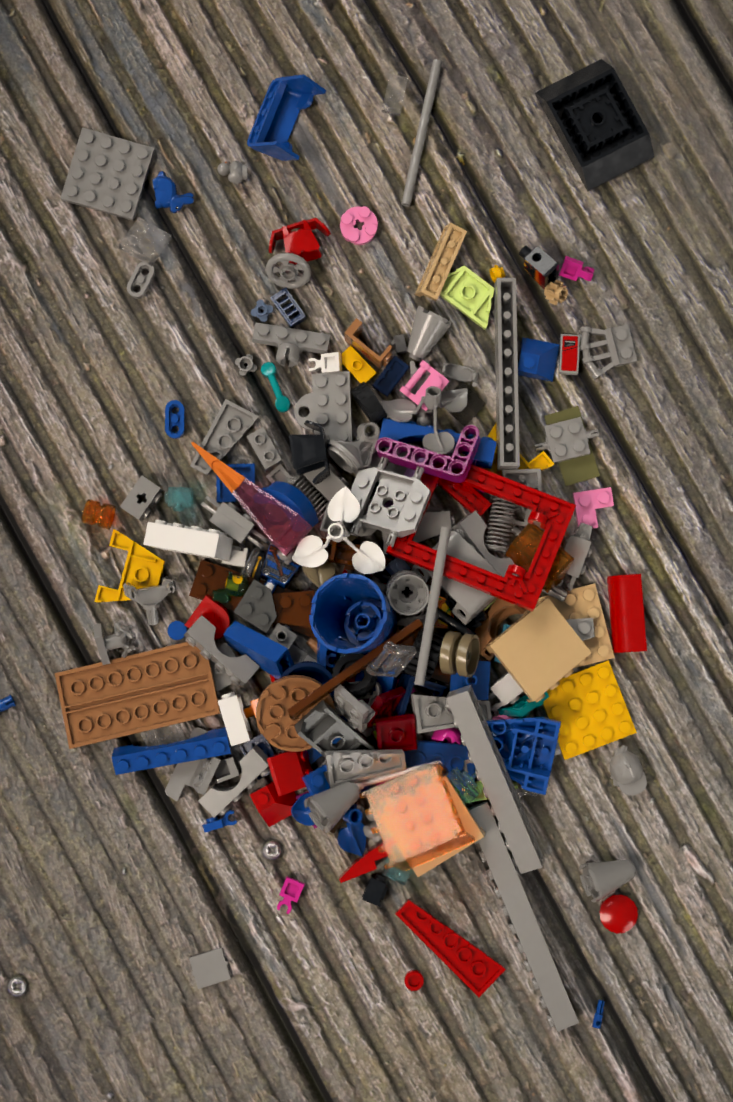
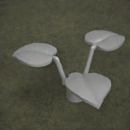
M431 386L426 389L425 397H421L417 408L412 401L407 399L382 400V407L390 419L396 422H408L412 420V414H417L423 403H425L428 409L433 410L434 434L425 435L422 444L426 450L438 454H448L454 449L455 441L448 432L438 433L437 408L444 407L448 412L463 411L467 407L468 390L463 388L441 393L440 388Z

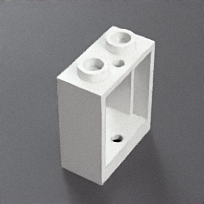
M235 692L221 695L222 699L218 701L231 746L250 741L253 736L248 719L243 711L244 705L241 695H235Z

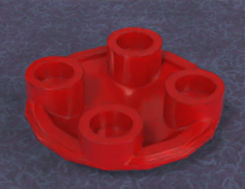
M621 894L612 895L600 904V920L603 926L610 932L617 934L625 933L636 924L638 909L634 901L628 896Z

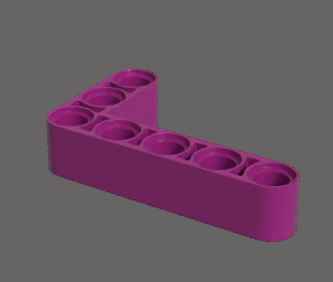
M465 426L460 434L452 457L386 437L378 439L375 443V448L380 459L381 457H386L390 463L416 470V467L419 466L424 468L423 473L455 483H461L468 476L481 439L476 426ZM468 435H475L473 439L467 438ZM383 447H389L387 451H381ZM402 452L407 453L406 456L399 457V454H401ZM462 452H469L467 456L460 455ZM419 458H425V461L417 462ZM438 463L444 464L441 468H436L435 466ZM456 469L462 470V472L459 474L453 473V471Z

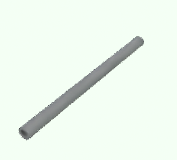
M434 59L401 202V205L406 207L411 205L442 61Z
M441 527L414 681L415 685L424 686L451 531V528Z

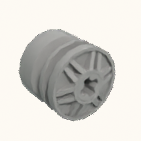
M411 570L398 571L387 582L385 590L387 599L396 612L410 616L419 613L427 605L429 600L428 586L416 572ZM405 587H408L409 590H411L408 592V595H405L404 592H402L403 590H405Z

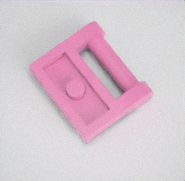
M424 360L421 361L420 367L407 384L399 390L417 405H419L421 397H425L428 387H438L442 392L450 382ZM428 371L430 376L415 395L411 393L412 388L423 374ZM423 403L421 408L427 412L428 408Z

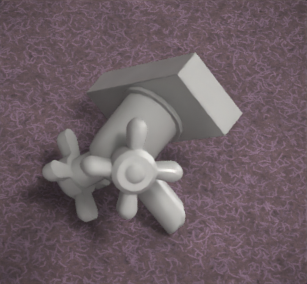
M115 622L114 634L110 635L104 634L101 623L93 625L94 638L103 665L110 664L109 650L124 649L121 655L123 658H126L127 654L132 650H137V647L133 644L136 639L129 632L132 629V625L126 626L121 625L120 622Z

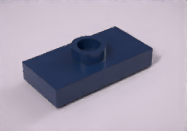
M394 355L372 387L388 398L410 366Z

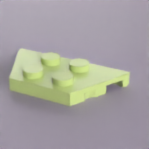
M462 266L448 274L439 296L484 330L487 328L495 288L466 266Z

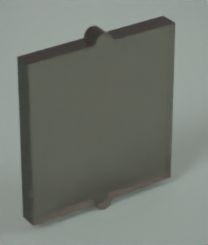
M461 381L455 389L467 388V407L461 412L449 413L465 427L473 417H477V413L486 403Z

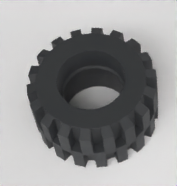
M424 628L418 632L404 668L405 673L414 677L416 675ZM434 631L425 681H428L434 672L444 635Z

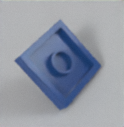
M479 661L475 674L472 677L459 676L458 673L450 675V691L471 685L477 700H488L490 661Z

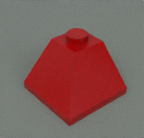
M274 781L250 793L256 809L269 827L292 815L291 808L297 801L294 791L278 797Z

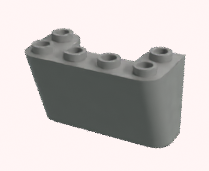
M450 531L447 555L504 577L472 545L463 539L459 532ZM438 543L432 549L437 550ZM414 565L411 571L419 574L425 583H427L430 577H433L432 571ZM445 576L442 578L441 587L457 602L452 613L465 625L497 598Z

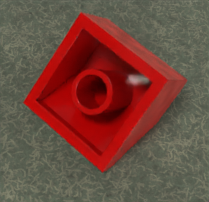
M307 750L299 752L282 751L267 758L278 797L306 787L302 777L313 771L310 766Z

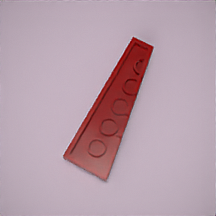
M410 899L395 912L478 997L506 970L503 965Z

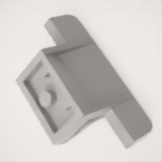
M197 727L192 731L189 739L209 731ZM216 756L178 763L165 789L166 795L178 801L185 784L194 788L197 793L205 795L221 759Z

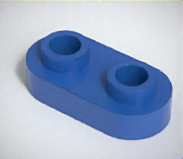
M177 400L168 402L165 407V432L172 439H179L185 433V407ZM174 408H179V412L177 414H173L172 411ZM173 427H179L177 433L172 432Z

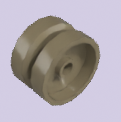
M448 631L443 638L440 649L439 662L442 673L450 675L458 673L459 676L472 677L479 662V637L473 634H464L462 636L460 632Z

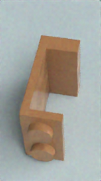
M356 318L344 333L345 341L379 369L383 365L386 367L392 359L393 347L389 345L381 356L377 355L357 339L363 331V323Z

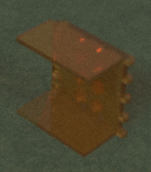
M439 761L433 764L427 763L359 794L360 799L367 797L370 808L364 812L366 815L373 813L377 827L371 829L372 834L380 832L384 843L378 850L379 852L386 851L390 862L384 865L385 869L396 867L405 872L476 841L474 836L464 830L460 817L452 819V817L458 815L453 799L445 801V798L451 796L446 781L438 782V780L444 777L443 774L449 771Z

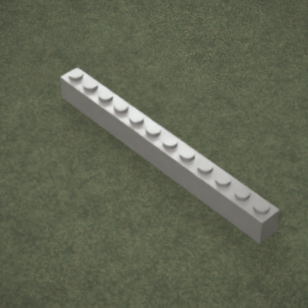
M483 801L471 806L468 810L478 826L482 827L485 832V836L475 842V845L479 843L481 851H479L483 863L487 862L489 867L486 872L490 881L494 880L497 887L494 888L497 898H502L504 905L501 908L505 917H510L512 923L508 925L513 936L517 934L519 942L516 944L520 954L525 953L527 960L524 963L527 971H532L534 978L531 980L535 990H540L542 996L539 997L542 1007L543 1009L547 1008L550 1015L547 1016L551 1027L555 1026L557 1032L578 1024L579 1021L489 804L487 801Z

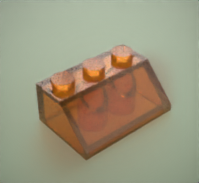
M528 523L510 544L505 555L508 558L510 557L516 565L523 567L528 572L544 532L536 524ZM559 547L543 590L547 593L562 582L574 561V558L562 547Z

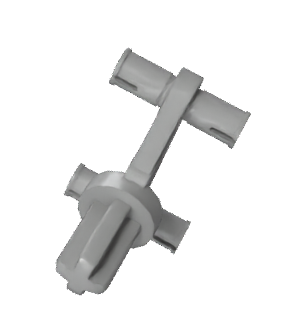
M167 576L161 578L162 585L136 589L130 583L123 585L124 594L131 600L139 603L146 610L148 625L158 624L157 608L160 607V603L168 593H171V591L172 593L175 592V584Z

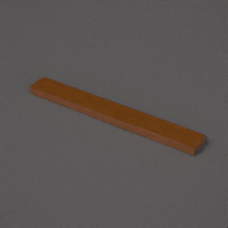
M416 619L288 709L293 719L333 692L340 684L343 685L423 628V623L420 619Z

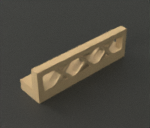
M449 223L443 228L415 292L416 296L421 297L424 295L434 301L438 299L465 238L466 230L453 223Z

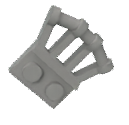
M628 324L605 330L586 326L581 327L580 351L583 354L582 361L593 374L592 378L594 380L613 367L637 361ZM589 334L604 336L605 338L602 341L588 343ZM607 346L608 353L591 356L590 349ZM608 358L611 361L601 370H598L593 363Z

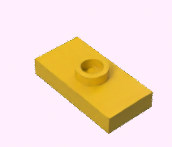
M351 345L341 354L342 365L350 371L351 375L360 384L362 382H369L377 374Z

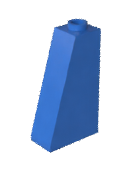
M234 621L223 634L231 648L241 655L246 654L261 669L276 679H279L283 672L294 664L288 648L237 621Z

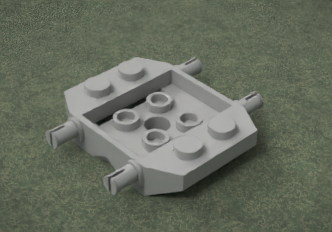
M381 457L378 467L359 470L350 492L360 504V514L353 522L350 534L358 536L361 526L369 529H378L389 534L385 544L393 547L397 537L402 538L417 531L431 496V491L421 481L424 468L417 466L412 477L386 471L385 468L389 459ZM379 482L366 515H363L375 484ZM388 500H392L393 505L389 508H385V502Z

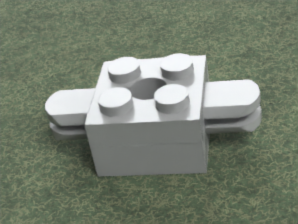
M208 495L205 497L206 500L218 508L215 511L203 501L200 504L213 514L209 520L243 546L249 540L263 550L264 546L251 537L252 534L265 543H268L269 540L256 531L257 527L254 525L256 521L246 513L243 516L239 514V508L231 502L228 504L222 502L220 505Z

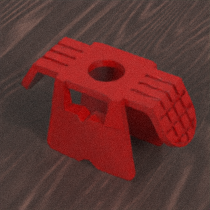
M317 218L283 226L272 231L269 253L273 254L276 242L284 239L285 253L296 254L307 262L319 259L322 256L319 251L320 245L312 230L318 229L325 236H329L331 233ZM294 228H300L299 230L291 231Z

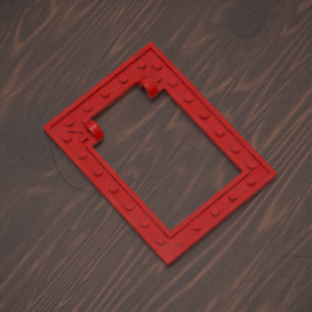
M438 463L435 467L441 468L444 464ZM471 465L467 478L461 483L532 510L528 523L533 524L534 521L541 523L540 528L545 529L528 572L523 567L512 564L508 566L505 576L502 577L446 554L443 576L533 612L576 505ZM456 469L453 471V473L459 474L462 472L461 469ZM426 473L422 474L421 481L431 491V496L423 516L440 480L439 477ZM416 532L402 538L397 537L394 546H388L387 554L432 572L434 571L437 550L414 542L413 539Z

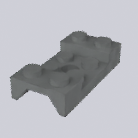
M324 700L318 703L294 725L297 734L324 757V751L376 750L374 744L362 733L359 734ZM341 738L339 743H332L334 739Z

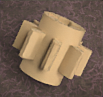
M555 280L554 283L550 282L545 287L544 295L546 296L545 299L549 300V303L557 305L558 302L562 303L566 300L568 289L567 286L563 285L564 282Z

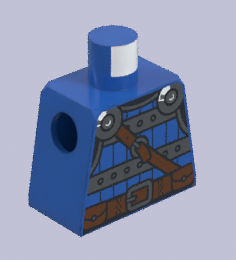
M270 544L260 577L266 580L264 585L270 588L273 594L276 586L283 589L287 587L301 568V565L294 561L286 565L277 555L279 548Z

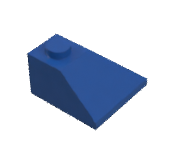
M522 337L518 357V375L553 382L560 344Z

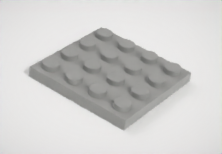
M82 127L61 194V200L134 221L154 157L155 148Z

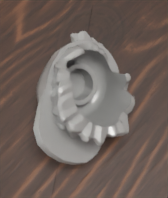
M622 745L620 748H616L610 762V778L613 779V785L619 787L626 795H637L646 789L647 780L639 758L636 754L628 751V746Z

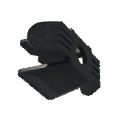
M306 420L304 424L313 430L319 431L320 435L289 436L293 468L296 470L297 475H301L325 467L312 481L314 485H317L331 475L325 432L322 425Z

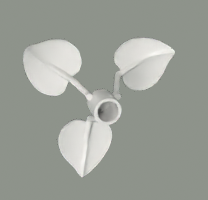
M344 487L334 495L328 505V516L331 521L337 523H333L328 527L329 536L326 537L325 544L323 545V541L318 536H306L299 542L292 560L304 567H319L328 559V552L325 548L328 547L330 540L334 542L344 540L357 552L352 557V564L356 571L361 574L381 572L385 569L386 565L385 556L381 548L373 542L365 541L361 544L360 549H358L346 537V532L342 527L343 522L350 523L357 519L360 514V504L350 490Z

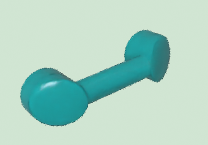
M266 362L261 366V373L269 379L276 396V409L281 413L289 411L291 403L286 396H283L275 376V365L271 362Z

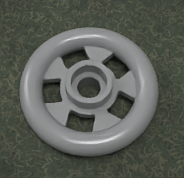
M280 253L269 259L266 264V273L268 278L277 286L295 289L304 286L309 281L311 268L305 259L296 254ZM278 262L283 263L280 267L276 265ZM298 270H302L304 274H298ZM276 272H279V273H280V277L276 276L275 273H276Z

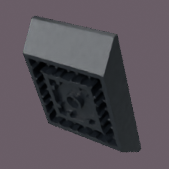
M600 59L535 92L541 107L587 192L655 157L650 134L615 69L604 60ZM599 115L602 118V122L595 123L592 117Z

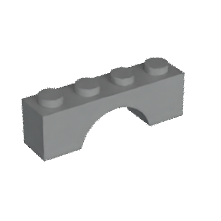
M476 511L468 514L455 524L452 529L459 532L463 539L472 545L484 559L488 560L497 572L505 576L508 566L515 563L510 557L497 558L489 553L484 544V532L487 525Z
M201 615L184 634L186 642L192 647L196 646L201 650L200 654L207 660L211 659L215 663L214 666L220 672L227 673L232 683L237 686L245 685L260 666L246 654L240 657H228L222 654L216 647L214 640L216 627Z
M256 745L239 761L242 776L237 785L223 787L215 784L198 802L214 818L218 814L222 816L230 808L228 804L231 801L236 803L243 796L241 792L245 788L249 790L257 783L256 777L259 775L263 777L270 770L267 762L269 757Z

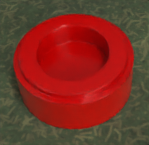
M418 970L408 971L404 977L405 986L411 991L421 989L424 984L422 973Z

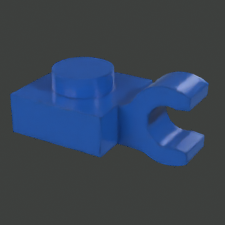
M229 810L225 813L224 817L219 819L218 816L207 818V822L202 825L204 832L216 830L227 825H235L238 821H231L228 818L235 811Z

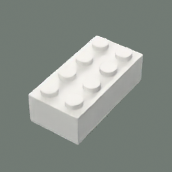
M155 520V523H147L143 545L161 550L229 561L233 538L227 537V533L215 529L207 530L197 526L189 527L184 524H172L162 520Z

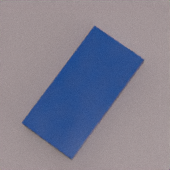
M417 740L416 750L404 751L407 768L434 761L442 762L441 768L410 775L411 779L432 781V778L442 773L444 776L448 773L451 783L474 785L476 770L474 763L467 764L468 775L465 780L463 767L464 760L469 759V751L463 744Z

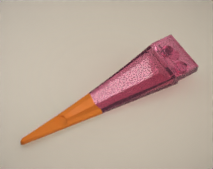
M191 442L192 446L234 495L271 543L285 556H288L313 529L297 512L196 443Z

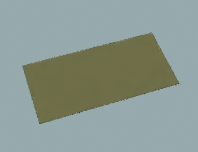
M579 406L544 416L547 425L578 417L582 419ZM589 440L590 455L558 462L565 486L600 476Z

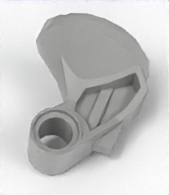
M372 422L360 424L357 428V439L354 442L331 440L327 444L328 454L342 469L348 473L357 474L359 470L369 467L372 455L376 452L375 443L380 432L378 425ZM367 427L371 429V434L369 436H367L365 432Z

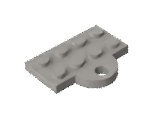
M350 371L312 374L313 393L302 396L295 406L297 422L304 429L314 431V435H320V432L307 427L304 424L305 421L308 420L322 425L325 432L326 445L331 440L353 442ZM303 408H308L310 411L307 417L300 416V411Z

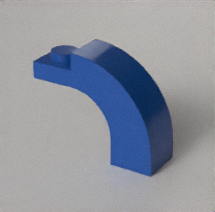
M275 481L270 486L259 489L258 493L252 497L254 504L272 503L281 507L288 515L293 531L309 530L319 522L316 511L309 499L291 484Z

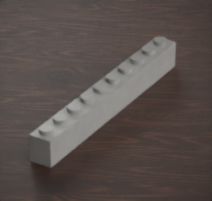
M497 278L494 283L497 471L515 470L520 467L516 278Z
M468 685L450 691L445 700L446 706L449 711H452L454 725L461 732L462 744L467 747L469 760L475 765L476 777L484 786L483 793L486 799L489 798L491 812L498 819L499 831L504 833L506 838L505 844L507 849L512 852L514 866L519 869L521 874L543 868L544 856L472 686Z

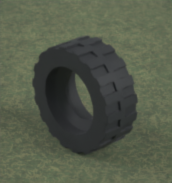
M365 382L351 390L356 402L370 422L377 424L387 417L381 403Z
M346 654V656L341 657L335 663V667H333L332 678L365 655ZM373 664L363 670L364 678L361 682L357 684L345 682L342 685L356 699L366 696L376 686L378 677Z

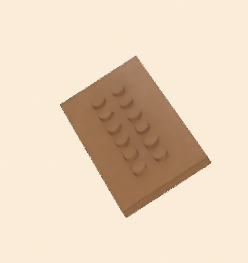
M187 642L129 655L126 658L112 659L110 664L106 665L100 662L55 673L69 749L221 714L210 659H205L200 654L201 650L196 646L192 647Z

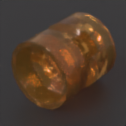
M88 499L83 510L82 523L88 525H95L97 523L98 527L109 530L114 521L116 506L106 503L101 506L100 502Z

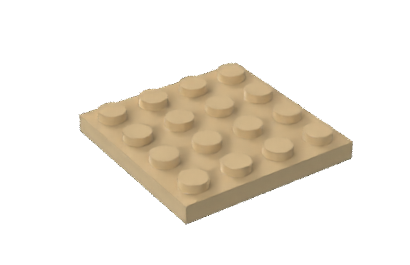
M595 583L575 588L571 591L567 590V596L563 602L550 595L538 599L537 603L542 599L549 598L565 620L593 618L595 637L583 641L591 653L587 656L588 660L581 666L615 658Z

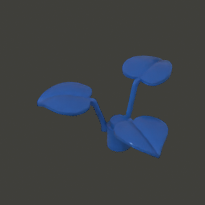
M370 785L360 790L359 799L367 795ZM310 793L300 796L291 808L293 818L307 826L314 825V822L308 815L311 812L309 807L305 808L304 800L311 796ZM354 803L342 817L347 822V827L340 829L337 839L342 850L363 856L366 846V836L363 831L364 824L361 822L363 814L361 810L357 809V804Z

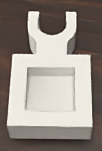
M340 352L321 354V360L315 358L308 359L309 362L316 363L314 368H309L310 372H317L320 369L322 373L342 372Z

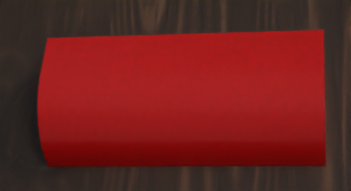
M641 574L608 576L607 584L613 653L647 651Z

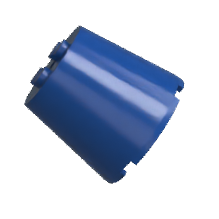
M348 573L336 575L324 582L312 599L311 615H309L311 629L317 640L332 651L344 654L369 653L396 634L398 623L395 610L378 585L363 575Z

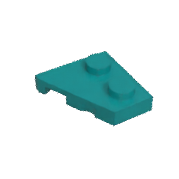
M546 691L544 693L545 697L536 703L535 701L528 702V696L525 694L513 706L509 708L501 706L498 712L500 715L524 718L530 714L531 710L541 706L549 695Z

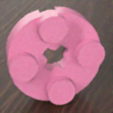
M356 206L348 209L342 215L340 222L343 238L348 242L354 243V245H365L372 241L378 228L375 214L365 206ZM359 221L364 224L362 230L354 228L356 222Z

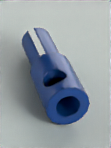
M598 1000L597 1009L594 1014L592 1027L601 1029L605 1005L603 1000Z

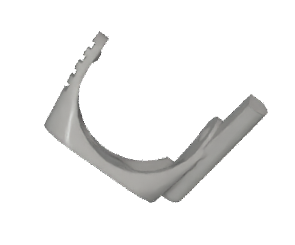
M445 363L443 365L441 374L445 377L461 382H472L473 387L477 386L479 374L474 369L454 363Z

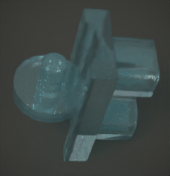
M455 767L447 775L453 786H456L460 791L458 794L464 803H471L479 795L475 789L478 785L473 780L476 778L475 773L470 776L466 771L461 773Z

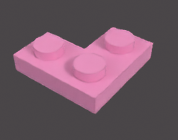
M611 487L572 493L573 501L576 505L575 514L578 527L580 523H585L592 526V529L598 528L595 509L614 506Z

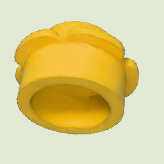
M494 265L489 270L490 277L494 283L497 278H505V272L502 267Z

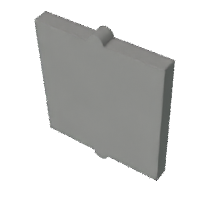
M222 947L189 957L193 970L192 975L195 977L198 989L231 979L227 966L228 961L225 959Z

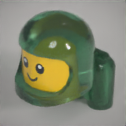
M228 571L225 588L213 590L212 600L228 603L232 599L230 596H244L249 588L247 578L232 575V572Z

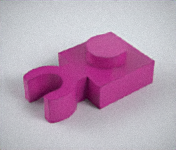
M287 876L279 894L284 899L279 901L277 910H280L281 905L285 904L288 906L286 914H289L292 909L291 901L298 902L305 883Z

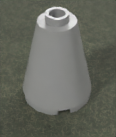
M418 306L407 347V352L410 353L409 357L417 361L420 358L424 360L450 328L452 322Z
M348 781L306 798L304 806L305 808L309 807L311 812L308 815L321 831L326 829L325 833H328L360 798V789L356 783Z
M629 860L584 863L579 867V870H583V874L580 875L582 886L586 895L593 897L592 902H598L632 880L636 873L635 865L629 862Z

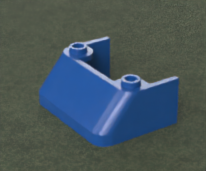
M304 74L274 79L267 90L248 137L247 145L255 151L281 161L299 160L300 156L293 152L292 144L287 141L300 110L309 108L313 103L314 95L325 94L326 90Z

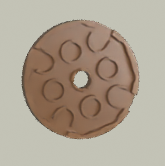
M289 675L275 680L262 692L256 706V722L260 733L272 746L290 752H299L313 748L297 734L294 725L322 700L335 709L331 695L328 694L294 719L290 716L288 709L321 687L322 684L319 681L308 676Z

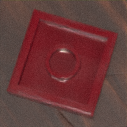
M402 686L377 695L371 706L375 711V715L367 723V728L376 725L375 719L392 716L406 693Z
M414 713L375 719L378 750L402 749L403 751L417 749Z

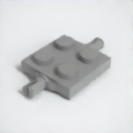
M581 417L544 426L545 442L534 444L536 452L547 449L553 463L590 455L588 440L599 437L598 429L586 431Z

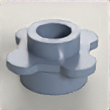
M258 300L255 308L251 310V315L253 317L256 316L261 322H266L270 313L273 312V307L266 305L263 300Z

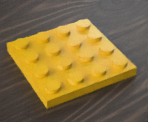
M609 660L575 672L567 678L562 677L559 680L560 684L556 688L547 690L549 697L543 701V707L549 719L561 721L558 743L564 760L637 733Z

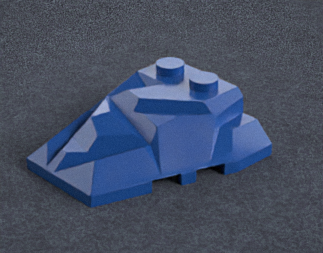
M545 717L487 721L510 778L519 783L521 788L526 791L546 795L561 721Z

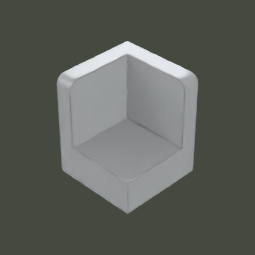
M235 756L220 761L216 769L217 783L241 774Z

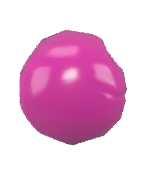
M456 727L436 730L431 737L436 742L447 739L448 743L456 742L459 745L462 743L461 732Z

